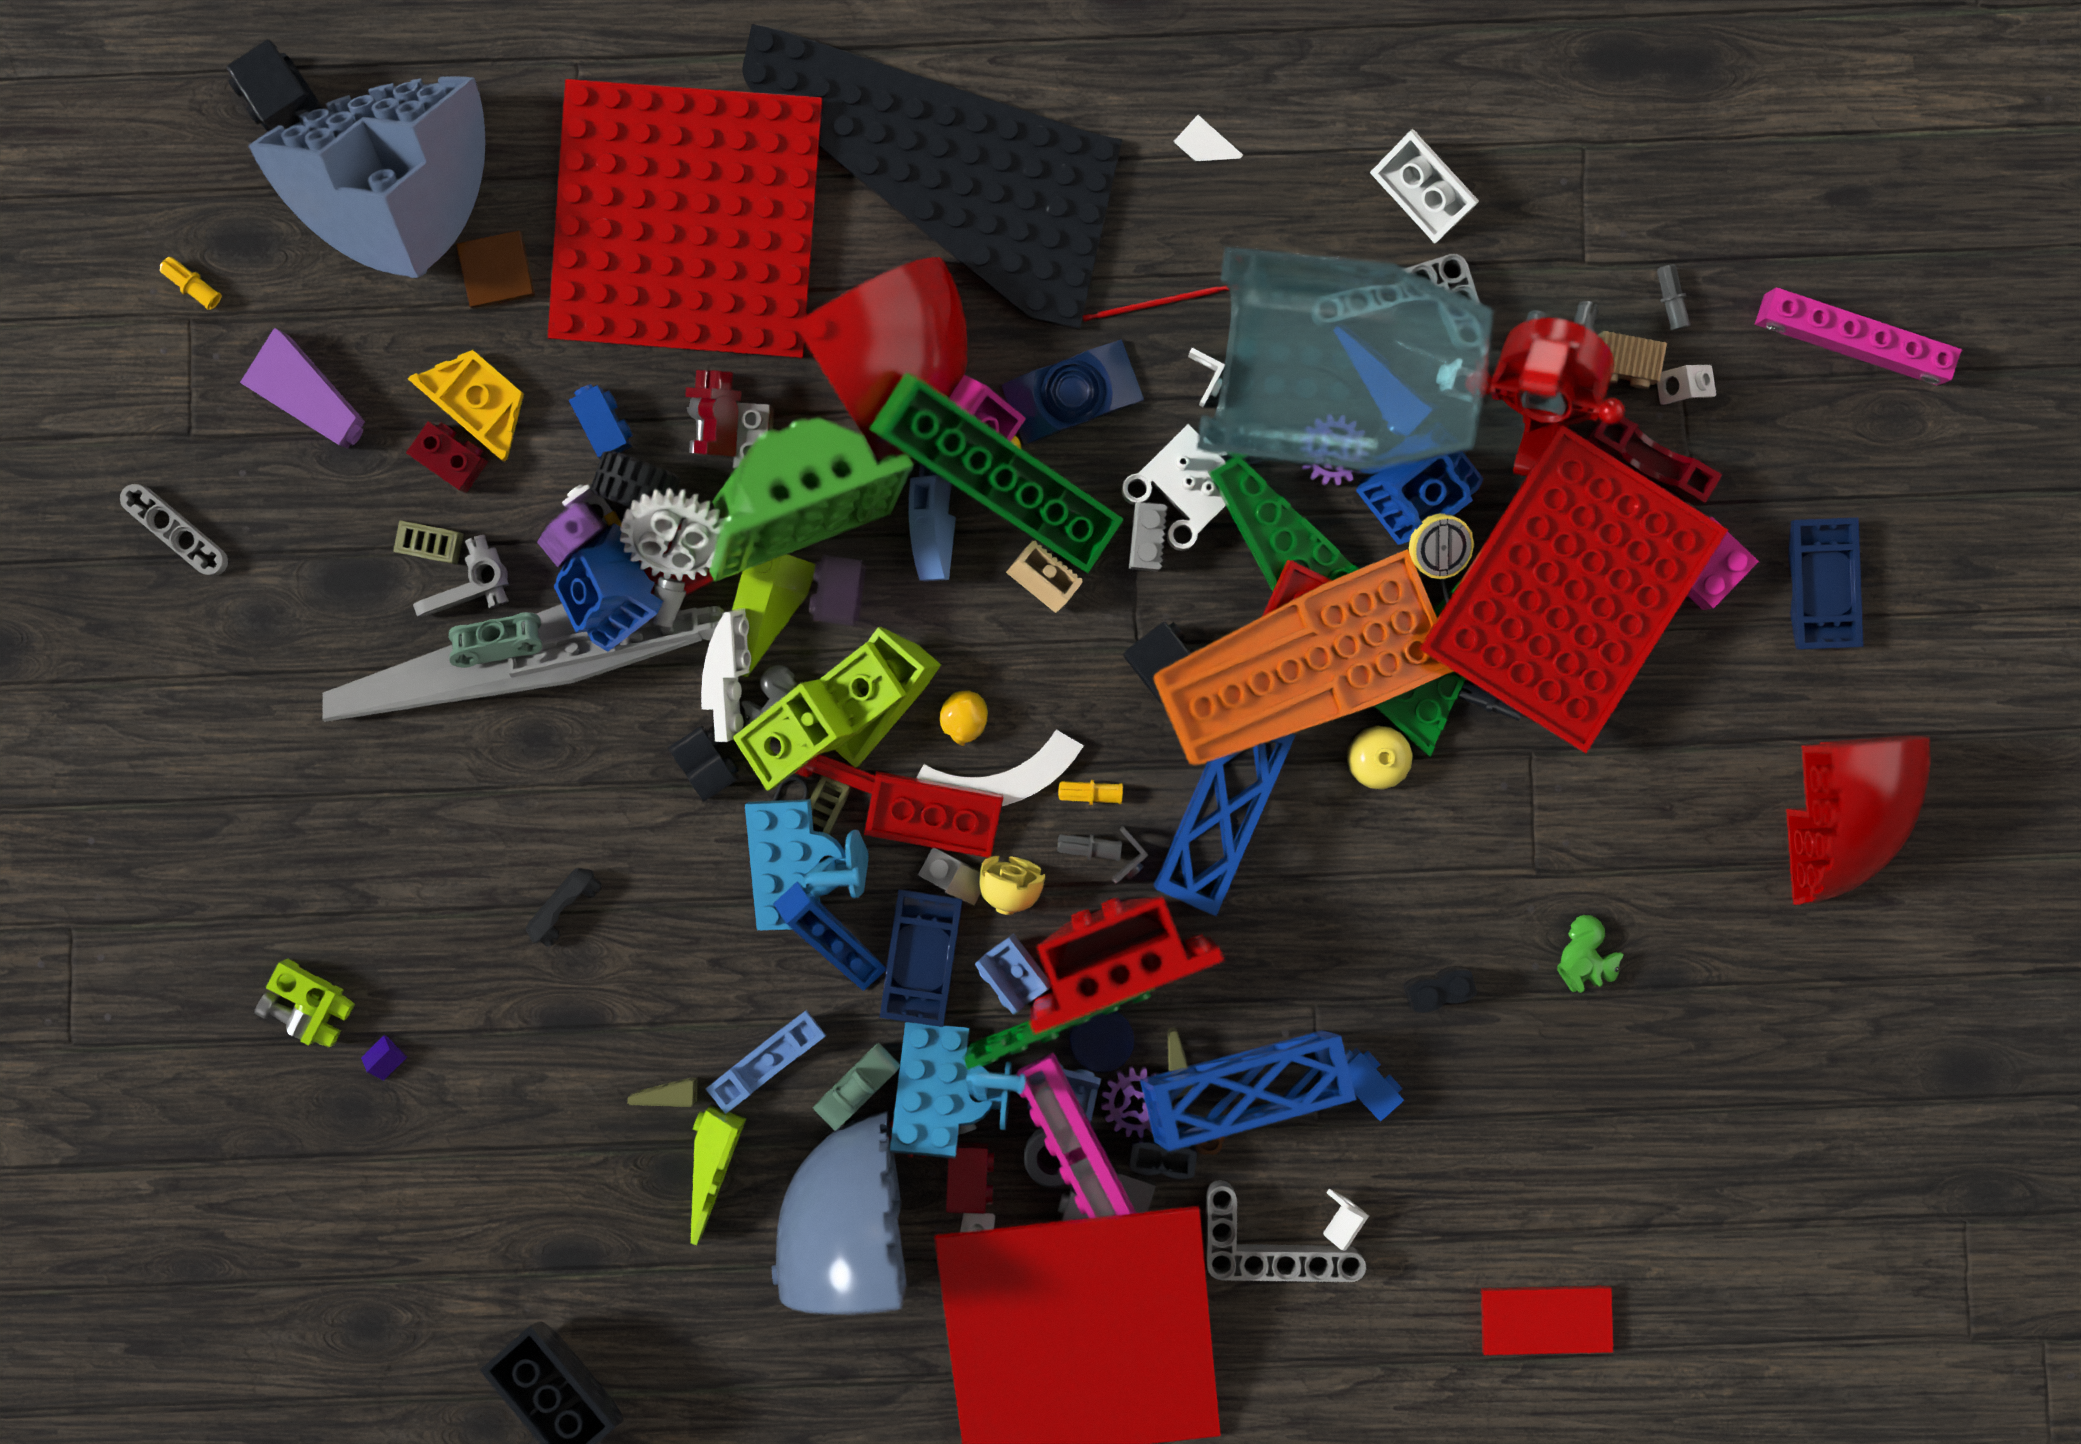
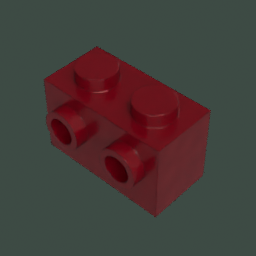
M428 421L406 454L456 489L467 493L488 463L487 460L481 457L483 450L468 440L463 444L454 437L457 432L443 422H440L437 426Z
M957 1143L956 1158H948L946 1213L985 1214L986 1204L992 1205L993 1185H987V1172H994V1153L988 1152V1143Z

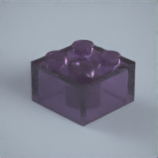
M823 555L822 562H816L814 581L819 583L817 595H811L809 613L814 615V621L858 628L867 567L863 561Z

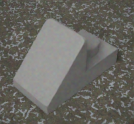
M931 849L918 876L946 890V893L975 905L981 894L979 886L980 871L940 849Z

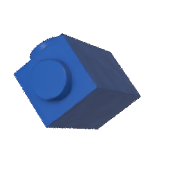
M589 384L574 392L576 396L569 399V402L599 459H601L602 453L605 451L621 453L632 447L628 439L633 436L624 419L619 421L614 409L618 408V405L609 390L604 392L598 385L593 387L592 384Z
M1357 1048L1352 1052L1348 1049L1345 1051L1355 1095L1381 1122L1404 1101L1398 1094L1402 1087L1390 1074L1384 1078L1377 1071L1381 1064L1368 1050L1362 1054Z

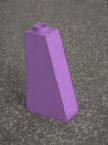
M274 328L240 383L336 444L345 448H349L351 444L354 445L363 433V428L361 427L365 421L296 342L286 333Z
M588 502L577 503L550 523L537 543L555 565L559 567L574 553L578 552L608 528V526Z

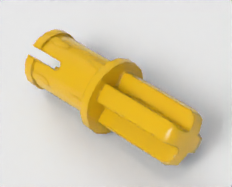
M167 257L160 264V272L178 285L180 292L191 295L204 305L207 310H212L220 302L222 294L201 280L199 273H192L173 257Z
M1090 780V783L1062 781L1059 784L1058 796L1060 800L1089 802V805H1093V802L1122 804L1123 784L1094 783V780Z

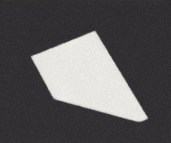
M1199 115L1192 120L1174 141L1195 161L1240 159L1243 156L1242 153Z

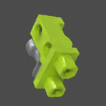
M290 959L280 961L266 989L296 1004L293 1009L278 1004V996L266 991L259 1000L254 1014L265 1019L270 1015L274 1016L286 1024L287 1032L291 1036L300 1039L301 1042L308 1046L315 1042L327 1047L333 1046L341 1030L327 1024L331 1014L346 1020L352 1012L355 1003L342 995L344 989L336 985L333 986L328 981L307 972Z

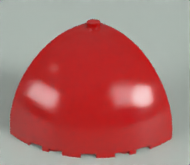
M940 257L916 260L881 274L848 291L795 323L801 336L879 461L890 455L900 457L907 454L870 429L906 372L917 377L946 398H949L966 371L968 353L966 318L956 283L945 261ZM908 455L912 464L914 465L917 462V460Z
M1896 736L1827 741L1816 745H1802L1806 807L1786 809L1793 905L1817 903L1851 891L1871 879L1895 857L1910 836L1924 802L1930 770L1929 736Z

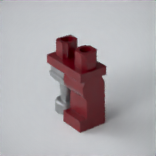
M696 370L695 388L686 387L685 397H691L687 412L696 420V440L690 441L689 453L736 457L738 405L736 401H741V391L732 390L733 372Z

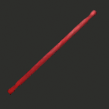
M1230 283L1221 287L1216 286L1105 310L1092 315L1087 314L1083 315V322L1094 318H1104L1215 294L1223 290H1233L1234 285Z

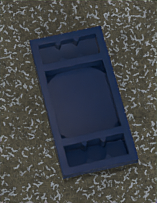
M1122 340L1084 351L1069 359L1036 369L1001 385L1008 404L1026 418L1018 430L1024 446L1144 401Z
M1859 519L1792 520L1788 561L1792 576L1790 614L1796 650L1863 647Z
M898 890L879 1018L938 1027L944 1026L962 899Z

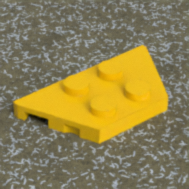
M474 350L468 351L452 361H444L435 365V368L420 374H413L408 378L410 382L504 462L507 460L524 393Z

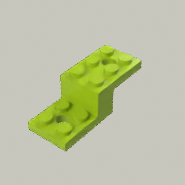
M866 642L820 679L799 684L734 735L733 739L766 790L769 791L776 788L817 755L838 749L906 697L907 694L873 642ZM861 678L865 679L869 684V692L866 696L858 691L857 684ZM773 737H776L781 743L779 754L774 753L770 747V741Z

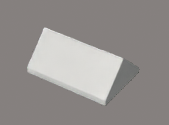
M1414 129L1409 131L1370 172L1434 243L1439 241L1479 202Z

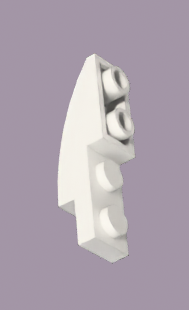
M736 609L723 614L711 638L705 658L701 703L702 709L713 710L715 742L733 740V736L740 732L744 725L743 717L740 714L739 699L742 690L738 682V676L749 673L751 654L747 647L749 622L745 615V609Z

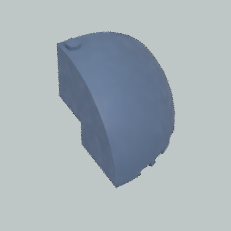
M440 77L438 79L439 83L424 85L422 79H414L397 87H394L392 83L369 89L370 95L359 96L351 100L350 95L325 103L327 109H317L309 113L304 112L298 115L301 122L285 130L283 126L279 125L251 143L249 147L264 175L278 195L296 216L325 242L344 255L368 267L387 273L418 278L424 275L427 269L449 250L462 232L473 210L482 180L485 159L483 108L474 77Z
M888 1111L858 1118L828 1135L810 1152L794 1174L780 1211L776 1239V1265L772 1266L773 1284L778 1285L779 1299L785 1306L796 1310L817 1313H859L901 1308L907 1285L898 1225V1216L902 1205L895 1155L890 1151V1135L892 1133Z

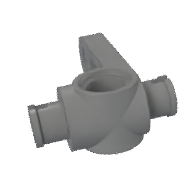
M478 535L474 537V540L470 538L465 541L470 553L469 556L465 557L469 569L468 578L470 582L414 603L413 607L417 617L428 616L484 595L489 608H495L500 606L499 604L501 603L504 605L509 602L504 588L509 585L507 569L501 563L496 548L488 547L485 535ZM487 566H491L495 572L493 580L489 583H485L481 577L483 569Z

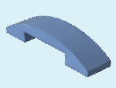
M805 1010L710 1084L706 1090L726 1114L793 1060L818 1043L826 1034L809 1012Z

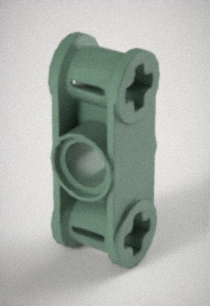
M525 612L515 616L455 626L449 630V640L452 642V652L449 655V661L456 667L467 668L476 664L536 654L542 649V641L538 637L541 619L537 614Z

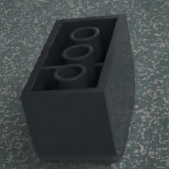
M542 1321L526 1328L479 1370L540 1444H598L624 1420L620 1409L607 1391L567 1343L550 1326Z

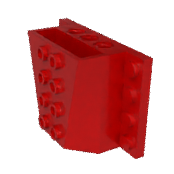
M1115 897L1101 903L1102 909L1090 913L1089 908L1071 915L1072 921L1064 924L1037 946L1056 996L1049 992L1034 999V1004L1030 1006V1024L1034 1034L1224 961L1221 952L1210 936L1204 937L1202 933L1185 939L1186 945L1182 946L1163 897L1126 899L1120 901L1119 897Z

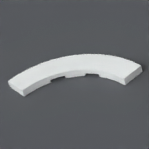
M1055 730L1041 750L1011 770L985 777H962L935 770L924 764L916 779L1003 794L1002 806L1023 800L1051 784L1075 760L1083 745Z

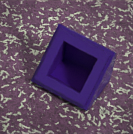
M383 1035L361 1057L366 1072L383 1081L407 1058L386 1035Z

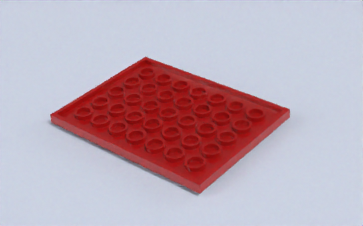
M1560 425L1418 649L1575 748L1587 753L1728 532V529L1565 426Z

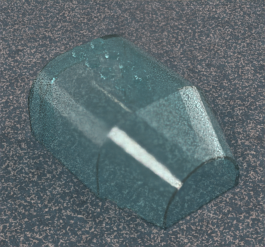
M1225 247L1220 281L1229 289L1231 295L1230 330L1218 407L1213 419L1209 416L1201 415L1197 443L1198 450L1207 454L1374 473L1474 448L1482 415L1493 330L1492 309L1455 292L1433 284V282L1413 275L1394 264Z

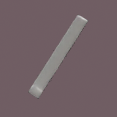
M139 484L128 485L122 490L120 502L123 508L196 570L211 576L220 575L226 570L228 558L225 552L152 490ZM133 493H143L140 499L152 507L147 510L141 505H132L135 500L131 496ZM166 511L170 518L169 524L165 528L159 529L155 525L154 517L158 512ZM189 531L194 536V544L191 548L185 550L179 545V537L183 532ZM201 550L207 555H216L214 559L217 563L216 567H206L208 561L202 555L196 553Z

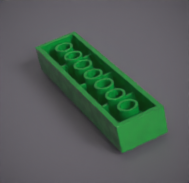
M907 372L870 428L1086 573H1089L1124 520L935 389Z

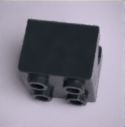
M265 40L227 65V70L232 76L228 80L230 86L239 97H244L249 104L246 107L247 112L256 124L261 123L267 132L279 125L283 126L285 130L301 122L298 115L304 112L309 113L313 110L323 109L291 58L285 53L280 54L276 49L277 46L270 40Z
M1165 621L1123 653V657L1159 703H1163V700L1154 682V675L1158 671L1196 652L1195 648L1188 651L1181 642L1185 636L1174 622L1170 625Z

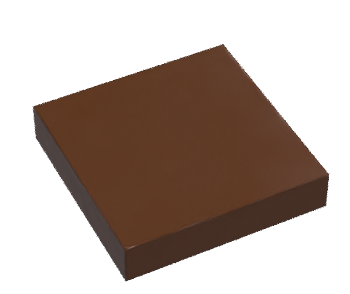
M520 230L456 244L469 306L472 309L535 296L523 235Z

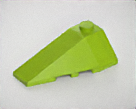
M786 554L742 572L732 610L745 609V615L749 622L747 647L751 654L749 673L742 676L748 677L780 631L784 629L794 612L806 599L818 565Z
M878 627L868 642H873L907 696L838 749H835L855 768L864 761L923 692L941 666L938 661L918 644L882 627ZM861 678L857 684L858 691L866 696L869 692V684L865 679Z
M712 1105L708 1107L705 1113L699 1112L693 1130L698 1131L694 1141L691 1243L697 1245L702 1238L746 1118L730 1112L725 1114L722 1109Z

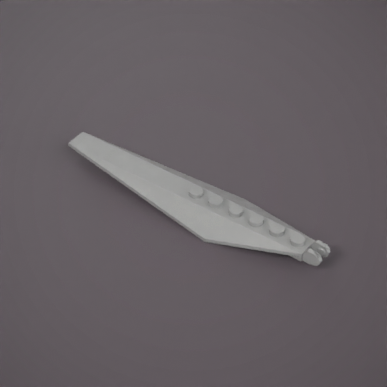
M560 604L536 613L541 619L538 637L542 641V649L536 654L522 655L461 668L452 665L449 661V655L452 652V645L323 692L322 719L324 722L574 683L702 641V639L711 641L716 626L724 614V609L720 608V606H712L700 609L679 610L672 627L657 625L653 623L654 617H652L607 652L592 643L587 632H575L563 605Z

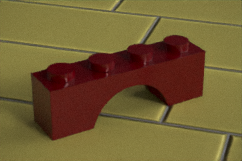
M1624 416L1615 424H1607L1598 417L1585 439L1621 463L1694 506L1707 502L1722 474L1697 459L1680 455L1656 443L1640 430L1638 424Z

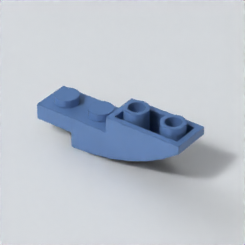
M920 463L919 477L910 478L909 527L915 566L921 581L949 580L956 517L948 514L951 483L922 463Z

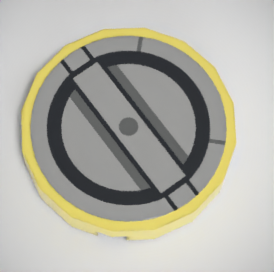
M1439 513L1424 519L1421 522L1423 524L1414 530L1410 539L1409 553L1414 565L1419 571L1431 578L1445 579L1455 576L1466 567L1472 557L1474 541L1471 530L1465 522L1451 514Z

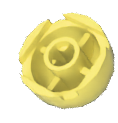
M1376 725L1363 729L1355 736L1348 747L1347 763L1351 774L1358 782L1368 788L1384 790L1395 787L1406 778L1411 769L1413 755L1410 744L1402 733L1391 727Z
M993 856L983 861L979 876L980 890L983 898L996 908L997 912L1012 915L1015 912H1021L1032 907L1038 900L1045 881V874L1040 875L1041 868L1030 861L1010 856V863L998 862L999 856Z

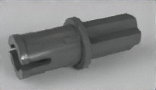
M1670 264L1657 269L1663 299L1660 301L1665 304L1670 331L1691 326L1684 297L1687 295L1682 293L1676 266Z
M1060 834L1058 837L1057 851L1059 853L1087 856V860H1091V857L1120 861L1122 841L1098 839L1094 838L1092 834H1090V837Z

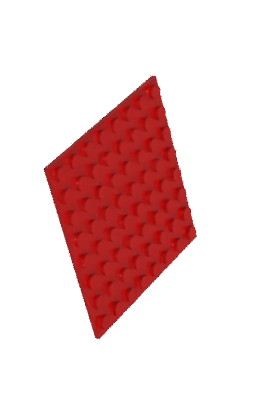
M565 79L548 339L803 358L805 340L795 326V323L807 316L822 97Z
M1199 1206L935 1235L962 1444H1154L1221 1436Z

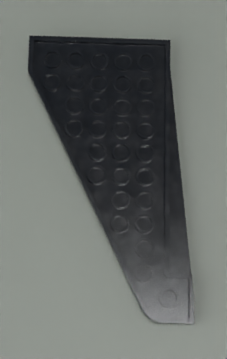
M755 24L751 25L742 66L744 80L751 92L822 97L820 149L1026 317L1036 321L1080 330L1122 139L1091 133L786 31Z

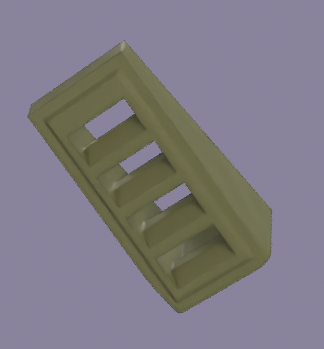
M399 520L393 552L458 565L464 534ZM407 529L413 530L410 548L404 547ZM420 531L425 532L421 551L416 550ZM436 534L433 553H430L428 549L431 535ZM443 536H446L448 541L445 555H440Z
M821 776L810 798L812 813L815 810L828 816L829 819L826 822L812 815L813 825L822 828L823 833L831 835L852 787ZM826 786L841 793L840 797L837 798L823 792L824 787ZM819 798L835 805L834 809L832 810L817 803Z
M1175 1027L1169 1028L1167 1033L1168 1071L1186 1068L1188 1064L1178 1030ZM1194 1084L1187 1086L1176 1098L1185 1096L1194 1087Z
M691 1077L638 1090L628 1097L627 1104L691 1107L697 1101L698 1078Z

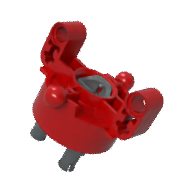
M1591 301L1579 303L1574 322L1548 318L1544 312L1539 310L1530 311L1527 321L1517 325L1508 334L1493 377L1485 371H1477L1472 373L1468 379V388L1473 395L1479 397L1491 392L1493 399H1502L1513 410L1523 415L1525 430L1516 455L1513 474L1528 476L1560 425L1568 428L1570 424L1581 423L1588 419L1596 421L1598 417L1607 424H1615L1625 414L1624 405L1620 400L1616 398L1605 400L1614 372L1615 362L1609 346L1601 337L1594 333L1593 325L1599 308L1595 304L1590 313L1593 304Z

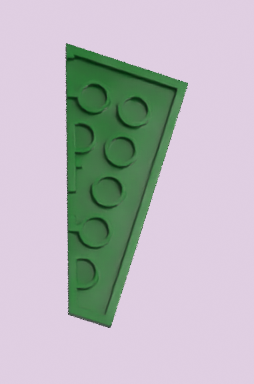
M1234 456L1208 472L1272 592L1287 560H1292L1331 580L1359 570L1307 519L1298 514L1289 502L1280 497L1240 456Z
M1461 580L1448 593L1450 598L1453 595L1456 588L1458 587V585L1460 584ZM1445 598L1434 608L1437 618L1446 606ZM1452 671L1379 703L1374 707L1428 757H1431L1436 741L1446 724L1449 712L1460 693L1465 678Z
M1155 988L1034 1034L1029 1020L971 1042L963 1057L966 1067L970 1070L979 1065H988L997 1061L998 1057L1009 1052L1013 1055L1028 1049V1044L1039 1039L1041 1043L1059 1037V1032L1067 1027L1086 1023L1091 1020V1017L1100 1013L1106 1015L1115 1012L1121 1008V1004L1130 1000L1133 1003H1138L1150 998V992L1154 991Z

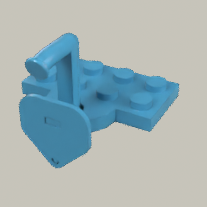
M811 799L755 801L745 804L757 930L791 929L785 923L773 903L796 882H799L819 901L820 896L827 895L842 885H849V892L852 898H858L864 893L869 854L859 830H852L848 833L844 850L837 839L827 833L813 830Z
M905 1022L890 1151L892 1153L956 1158L959 1126L975 1124L984 1119L991 1109L1001 1110L1000 1129L1006 1130L1011 1090L1017 1091L1018 1094L1023 1093L1026 1084L1025 1075H1012V1062L1006 1061L1005 1074L988 1073L980 1065L968 1070L963 1057L968 1049L969 1028L954 1026L938 1027Z

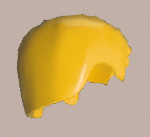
M966 690L953 693L945 701L940 711V725L944 733L950 735L953 741L961 746L980 736L985 729L988 715L984 699L978 693Z

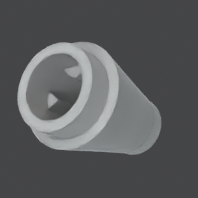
M659 577L658 584L654 585V596L663 600L658 614L654 616L653 623L666 627L673 626V622L687 592L684 590V582L671 578L665 580L664 577Z

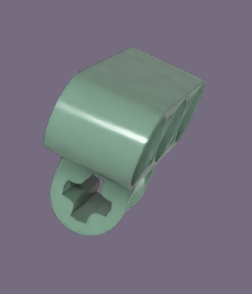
M878 1042L812 1108L836 1131L900 1068V1064Z

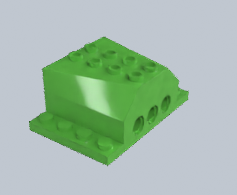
M820 418L810 421L801 419L792 423L786 430L765 432L759 436L758 440H756L712 501L715 509L719 510V518L725 519L724 523H722L709 569L714 582L890 515L913 467L908 454L896 457V455L887 456L880 460L877 465L863 435Z

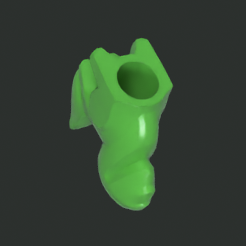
M1592 915L1577 917L1571 924V930L1568 933L1572 941L1564 948L1557 971L1572 992L1578 990L1579 993H1582L1585 990L1584 981L1589 979L1593 986L1598 985L1599 987L1603 985L1601 977L1607 982L1615 981L1619 973L1620 960L1623 958V953L1613 952L1601 958L1596 949L1604 940V926L1601 921Z

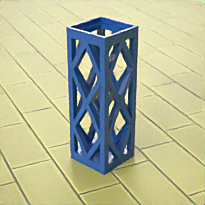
M1291 733L1271 740L1276 743L1269 762H1267L1265 743L1253 746L1257 781L1229 801L1227 799L1223 764L1241 751L1206 763L1153 884L1156 890L1217 916L1296 735ZM1214 780L1217 809L1194 824ZM1251 800L1233 841L1230 813ZM1219 822L1224 857L1193 878L1189 842ZM1179 857L1184 884L1170 879ZM1217 878L1210 896L1198 891Z
M1323 1030L1140 1079L1154 1142L1168 1151L1356 1100L1342 1038L1340 1035ZM1315 1052L1316 1060L1300 1055ZM1290 1061L1310 1066L1307 1072L1284 1096L1264 1090ZM1277 1062L1254 1087L1248 1085L1267 1064ZM1250 1069L1238 1082L1222 1077ZM1320 1072L1321 1080L1309 1092L1297 1095ZM1209 1083L1231 1089L1205 1117L1183 1111ZM1192 1084H1196V1085L1179 1101V1103H1178L1174 1108H1172L1171 1102H1172L1187 1086L1192 1085ZM1240 1092L1247 1094L1229 1114L1219 1116ZM1256 1097L1271 1101L1270 1103L1246 1109ZM1175 1120L1188 1123L1189 1125L1177 1128Z

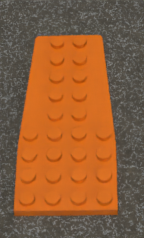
M1406 549L1311 590L1158 671L1154 675V682L1188 762L1192 765H1199L1375 706L1446 675L1453 670L1418 649L1436 622L1437 616L1410 553Z

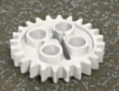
M671 489L667 490L666 496H662L660 492L654 490L652 499L643 494L641 502L634 500L631 509H626L620 530L622 531L620 540L625 542L624 551L632 552L631 561L641 560L640 569L642 570L649 566L653 568V576L661 571L664 572L665 580H668L671 574H675L678 581H682L683 574H687L689 578L695 580L696 572L703 576L707 575L722 523H724L725 519H718V509L708 510L709 501L701 504L697 503V494L688 499L686 498L685 490H682L679 496H674ZM686 517L682 522L681 530L677 531L680 520ZM673 539L670 550L664 554L667 550L668 542Z

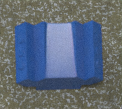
M1439 424L1426 429L1422 438L1409 442L1398 455L1385 464L1378 466L1373 476L1360 481L1356 491L1395 542L1400 545L1410 541L1414 530L1418 529L1423 524L1421 522L1427 517L1439 513L1455 515L1472 502L1471 495L1480 488L1484 478L1443 425Z
M614 523L564 562L554 585L575 632H587L592 643L607 652L658 614L663 600L650 593L654 582L649 580L644 569H640V561L632 562V552L624 551L625 542L620 540L622 535L621 527Z

